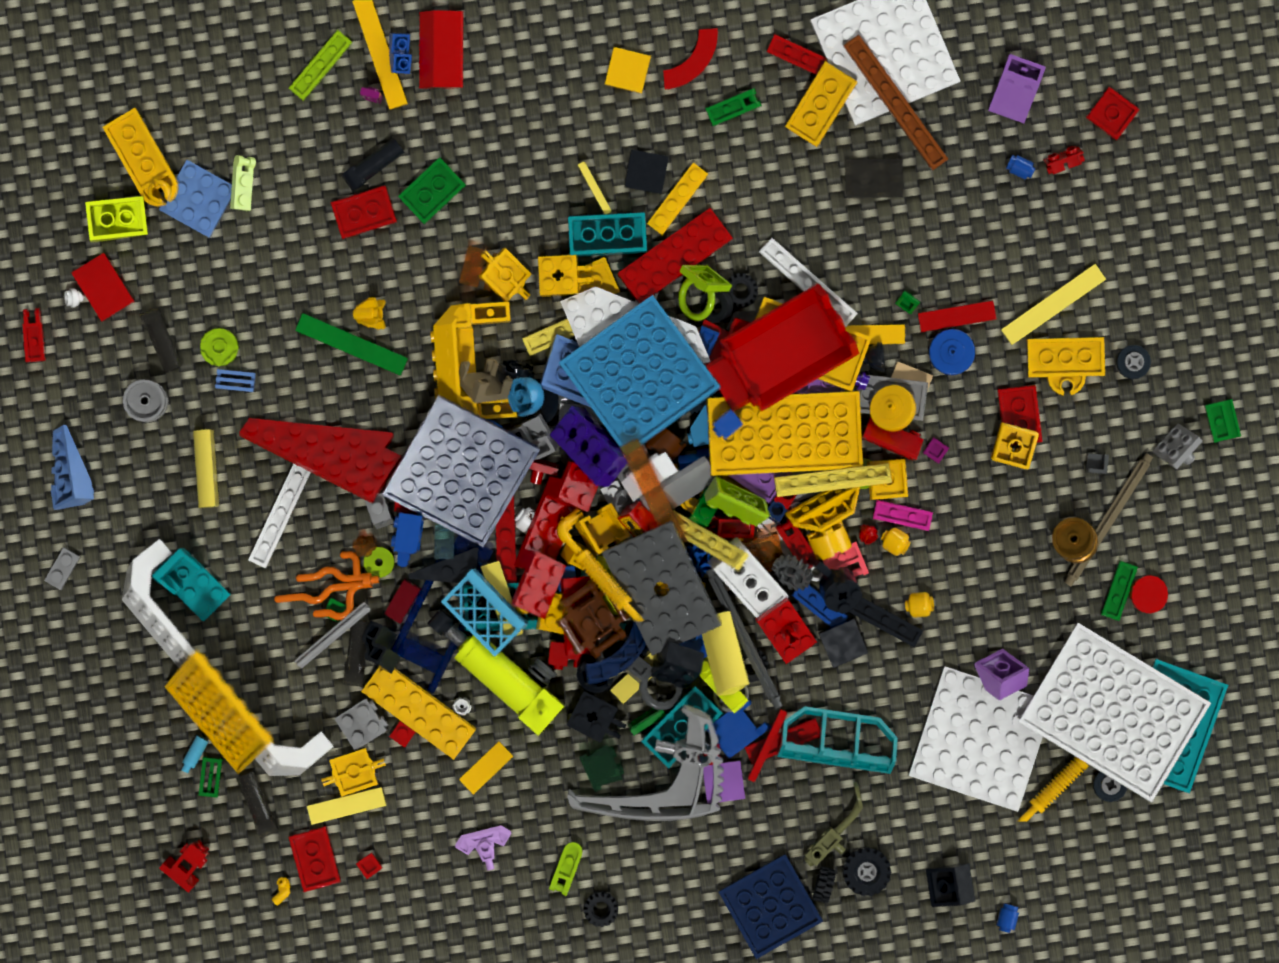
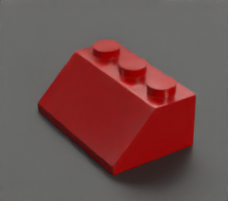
M869 417L862 434V439L912 461L917 459L924 440L920 438V433L910 430L909 433L904 430L894 432L883 430L873 422L871 417Z

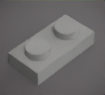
M63 547L44 581L62 590L81 557Z

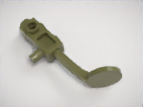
M853 782L856 803L851 812L835 829L830 827L827 831L825 830L820 835L821 837L814 844H811L804 854L806 856L804 858L805 862L811 867L813 865L817 866L833 848L840 855L846 850L839 843L843 839L840 834L863 809L857 782Z

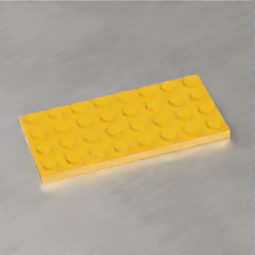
M860 391L791 394L762 412L757 406L753 407L751 403H748L734 412L743 422V425L726 439L723 436L719 438L713 431L715 427L713 422L730 408L724 398H707L710 476L838 470L863 466Z

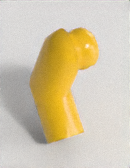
M280 877L277 880L278 893L271 899L277 906L290 895V882L284 877Z

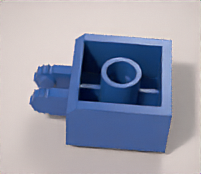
M399 513V516H395L394 528H397L396 535L392 536L391 547H394V551L398 552L397 564L401 568L407 567L411 554H416L420 551L424 516Z

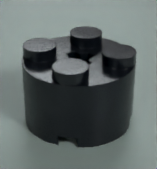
M839 567L840 569L838 570L831 569L832 573L829 577L822 575L819 580V590L826 606L830 610L845 614L858 604L863 594L854 573L848 568Z

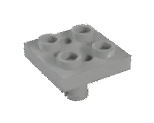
M1178 423L1152 452L1175 469H1178L1183 462L1188 465L1194 461L1195 456L1192 453L1203 441L1199 436Z

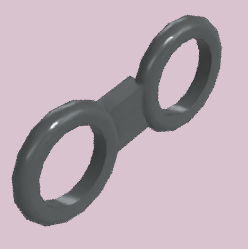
M612 630L601 639L596 640L594 645L597 647L615 634ZM626 634V637L622 640L624 643L626 642L629 636L628 634ZM602 652L601 655L598 658H596V662L604 660ZM640 657L622 672H626L639 682L641 698L648 706L656 710L673 708L679 703L683 695V688L676 687L674 684L675 692L671 700L659 702L653 699L647 690V682L651 677L652 666Z

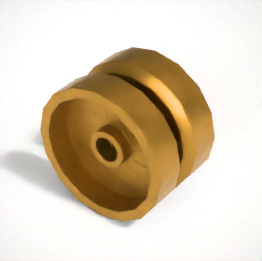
M1077 517L1066 518L1054 528L1052 535L1053 546L1057 553L1066 561L1075 564L1084 563L1096 553L1098 536L1085 520Z

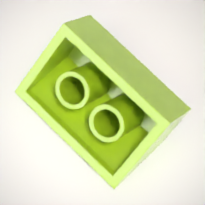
M718 476L714 477L704 494L708 506L714 509L719 508L730 517L736 516L747 525L757 526L770 516L765 499Z

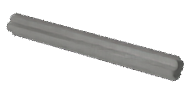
M365 602L361 603L295 659L296 665L300 668L306 666L369 613L371 609Z

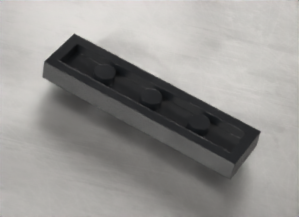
M863 597L849 611L914 648L923 633V630Z

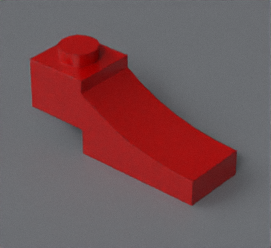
M714 514L708 527L705 529L721 538H754L755 526L743 523L738 517Z

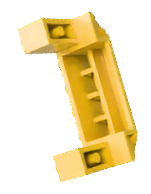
M509 302L451 305L434 324L433 331H431V343L434 342L435 350H432V361L436 362V369H433L434 381H437V388L434 389L435 400L440 395L484 419L518 418L517 412L511 409L508 399L474 403L460 386L459 376L461 362L469 361L468 373H476L473 325L511 322Z

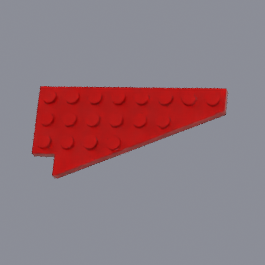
M249 418L239 432L240 437L370 503L374 502L401 460V455L387 449L394 438V434L391 432Z

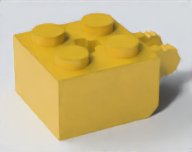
M577 255L538 257L539 290L542 297L577 295L580 293L579 283L594 282V279L591 277L579 278V271L589 272L593 270V266H578ZM558 271L564 274L563 277H560L559 281H557V278H554Z

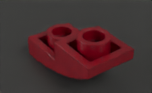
M404 579L384 615L401 624L410 607L414 604L421 588Z

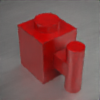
M550 642L548 665H552V669L563 670V666H568V659H574L573 667L578 668L582 661V654L566 656L564 642Z

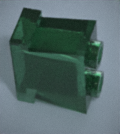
M605 744L589 756L586 753L579 756L595 792L602 789L601 785L622 780V775L625 774L621 764H616L614 757L617 755L613 746L609 747L608 744Z

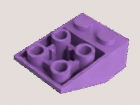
M1009 54L988 111L1024 124L1046 67Z

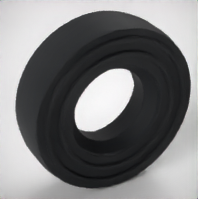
M705 292L701 298V311H703L707 305V292ZM715 292V298L720 300L722 308L718 313L712 310L711 314L706 318L708 321L719 323L731 316L733 301L728 292Z

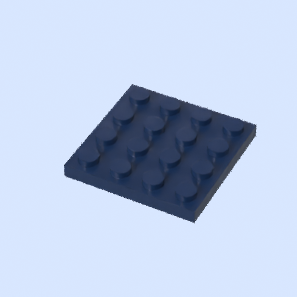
M786 854L718 891L756 959L823 922Z

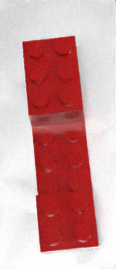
M568 462L562 479L549 477L514 566L524 570L511 605L542 619L546 618L566 565L556 561L563 544L557 534L558 523L561 521V517H566L576 508L588 512L598 489V486L592 482L576 463Z

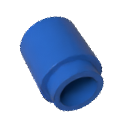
M1012 155L1006 166V169L1010 170L1009 173L1024 180L1027 177L1031 178L1036 168L1033 167V162L1019 155L1017 157Z
M1003 904V908H1000L996 924L999 926L1000 931L1010 933L1011 930H1015L1019 916V907Z

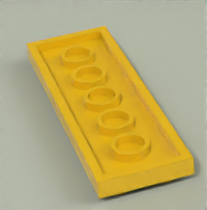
M378 668L361 691L453 760L477 729L396 668L392 674Z

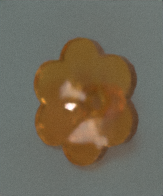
M361 535L353 543L352 547L358 557L363 555L369 557L372 551L376 549V544L372 536L365 537Z

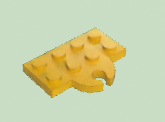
M1104 337L1027 339L1028 378L1047 377L1050 388L1062 396L1064 391L1061 385L1064 381H1069L1072 384V389L1069 392L1070 395L1076 394L1084 386L1086 376H1105Z

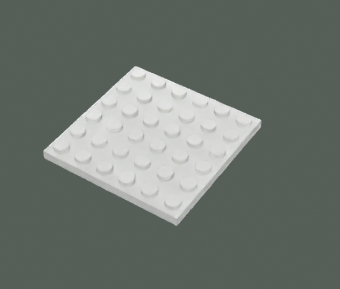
M856 0L810 20L828 63L858 81L845 102L854 126L889 112L843 48V45L857 35H860L908 103L960 83L959 76L926 0Z
M944 666L908 776L1018 812L1043 738L1038 733L1018 722L1032 700L1033 695L1017 691L999 701L985 690L979 677Z

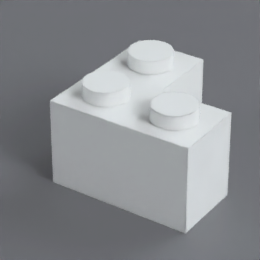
M666 452L661 455L657 453L647 459V462L639 467V470L636 471L634 468L625 474L626 478L621 483L633 502L678 472Z

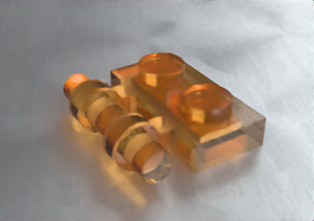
M468 247L459 281L460 284L478 288L479 282L483 281L479 275L483 271L484 264L487 265L488 263L480 256L484 249ZM485 283L483 290L491 291V288Z

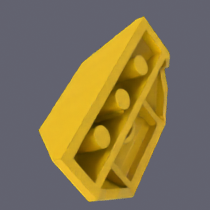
M860 487L822 491L786 512L785 515L794 527L823 532L854 514Z

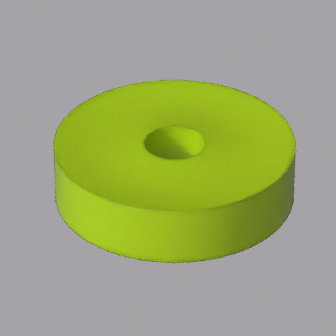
M383 547L372 548L364 557V568L367 573H371L372 576L379 575V578L389 575L395 565L393 554ZM377 559H381L383 561V564L381 566L376 565Z

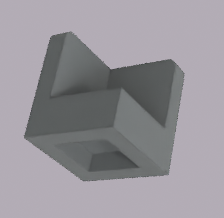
M1087 453L1085 473L1107 474L1109 455Z

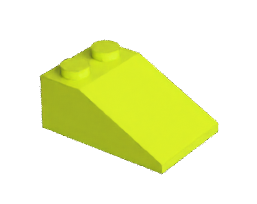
M143 196L85 202L90 242L148 235Z

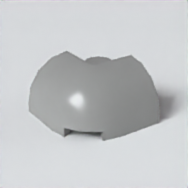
M541 413L530 419L526 418L508 430L512 434L540 448L535 460L541 459L557 450L558 444L550 436L554 429L553 427H548Z

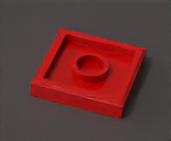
M1108 87L1086 119L1117 141L1140 109Z

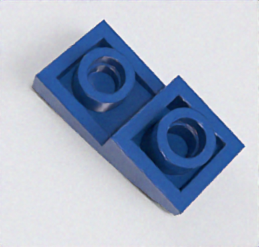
M390 33L389 59L391 73L410 74L412 55L409 54V34Z

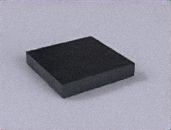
M631 149L624 188L662 195L669 156Z
M854 618L818 632L833 668L868 654Z

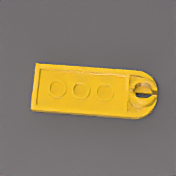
M133 108L103 126V130L140 195L143 196L144 201L155 207L167 205L159 191L162 188L165 199L172 202L178 194V181L138 110Z

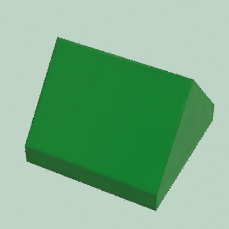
M905 290L895 304L911 315L920 303V300Z

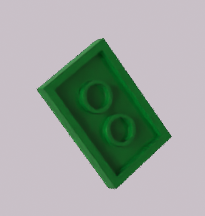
M439 157L398 197L425 225L466 187V184Z

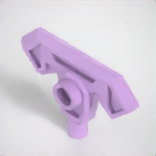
M500 825L461 835L455 847L467 855L476 848L482 862H485L488 871L495 869L493 864L494 843L504 846L512 833Z

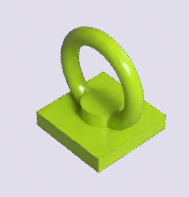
M682 265L680 273L687 277V279L682 283L678 294L680 309L690 320H704L711 314L714 308L715 292H729L732 284L708 265ZM693 283L699 290L707 292V305L701 313H693L686 303L687 290Z

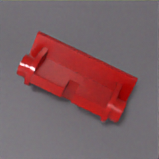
M1076 146L1069 147L1059 154L1052 153L1043 159V162L1048 166L1046 167L1048 174L1052 173V175L1064 171V163H1067L1070 169L1081 165L1085 161L1083 151Z

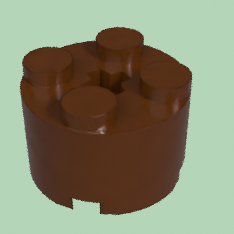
M667 427L644 443L652 452L657 450L659 452L658 455L666 452L672 463L687 444L684 441L681 444L679 437Z

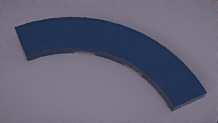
M633 620L626 642L615 654L602 661L585 665L587 685L600 683L616 677L630 667L639 657L646 646V642L635 620Z

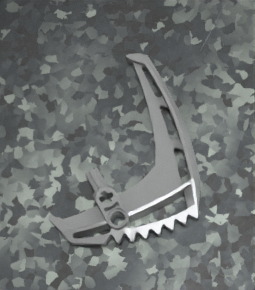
M684 705L682 711L688 716L687 739H681L676 741V743L656 741L655 751L673 754V758L682 763L677 777L668 790L637 796L576 795L569 789L567 797L570 806L573 809L589 813L644 821L686 820L719 811L720 806L717 803L722 801L719 793L724 790L719 785L724 782V778L720 774L724 772V769L720 766L723 759L718 756L721 749L715 746L718 743V737L710 716L699 709ZM705 723L709 727L711 745L705 743ZM705 753L707 756H700L699 754ZM712 762L714 790L711 804H697L704 767ZM691 805L690 808L659 809V807ZM620 806L650 807L651 809L622 808Z

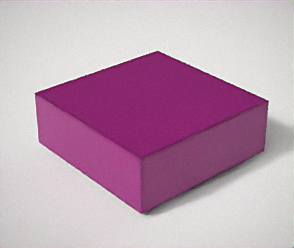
M933 437L923 454L939 464L949 447Z

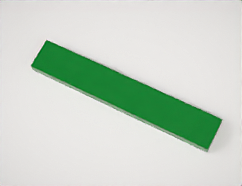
M302 313L295 330L400 376L409 359Z

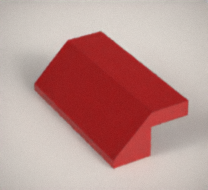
M432 10L419 12L420 89L463 88V11Z

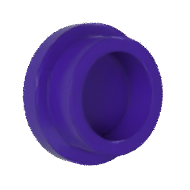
M862 372L861 375L858 374L855 383L857 386L856 390L866 389L870 376L866 375L865 372Z

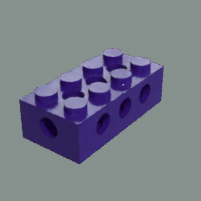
M571 406L550 434L557 444L597 486L609 487L631 459L583 407Z

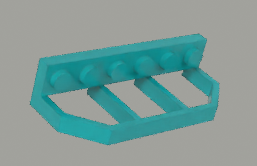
M804 706L783 722L781 743L778 748L777 757L891 774L896 763L898 738L879 717ZM804 714L821 716L819 748L809 744L797 745L793 742H786L788 725ZM827 718L855 722L853 753L848 750L837 751L824 747ZM861 723L877 725L892 742L891 759L887 756H870L868 753L858 754Z

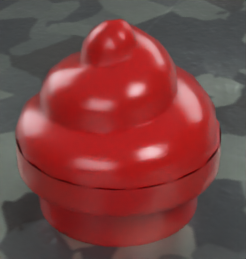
M862 524L859 538L865 544H871L877 540L878 531L874 526Z

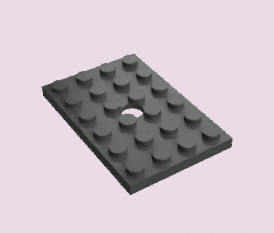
M669 521L602 552L615 581L620 585L619 587H622L621 590L627 593L626 596L629 595L632 601L629 604L644 619V621L635 622L652 656L660 653L669 641L680 644L722 625L673 521ZM658 582L666 583L669 587L668 594L664 596L658 595L654 590L655 584Z

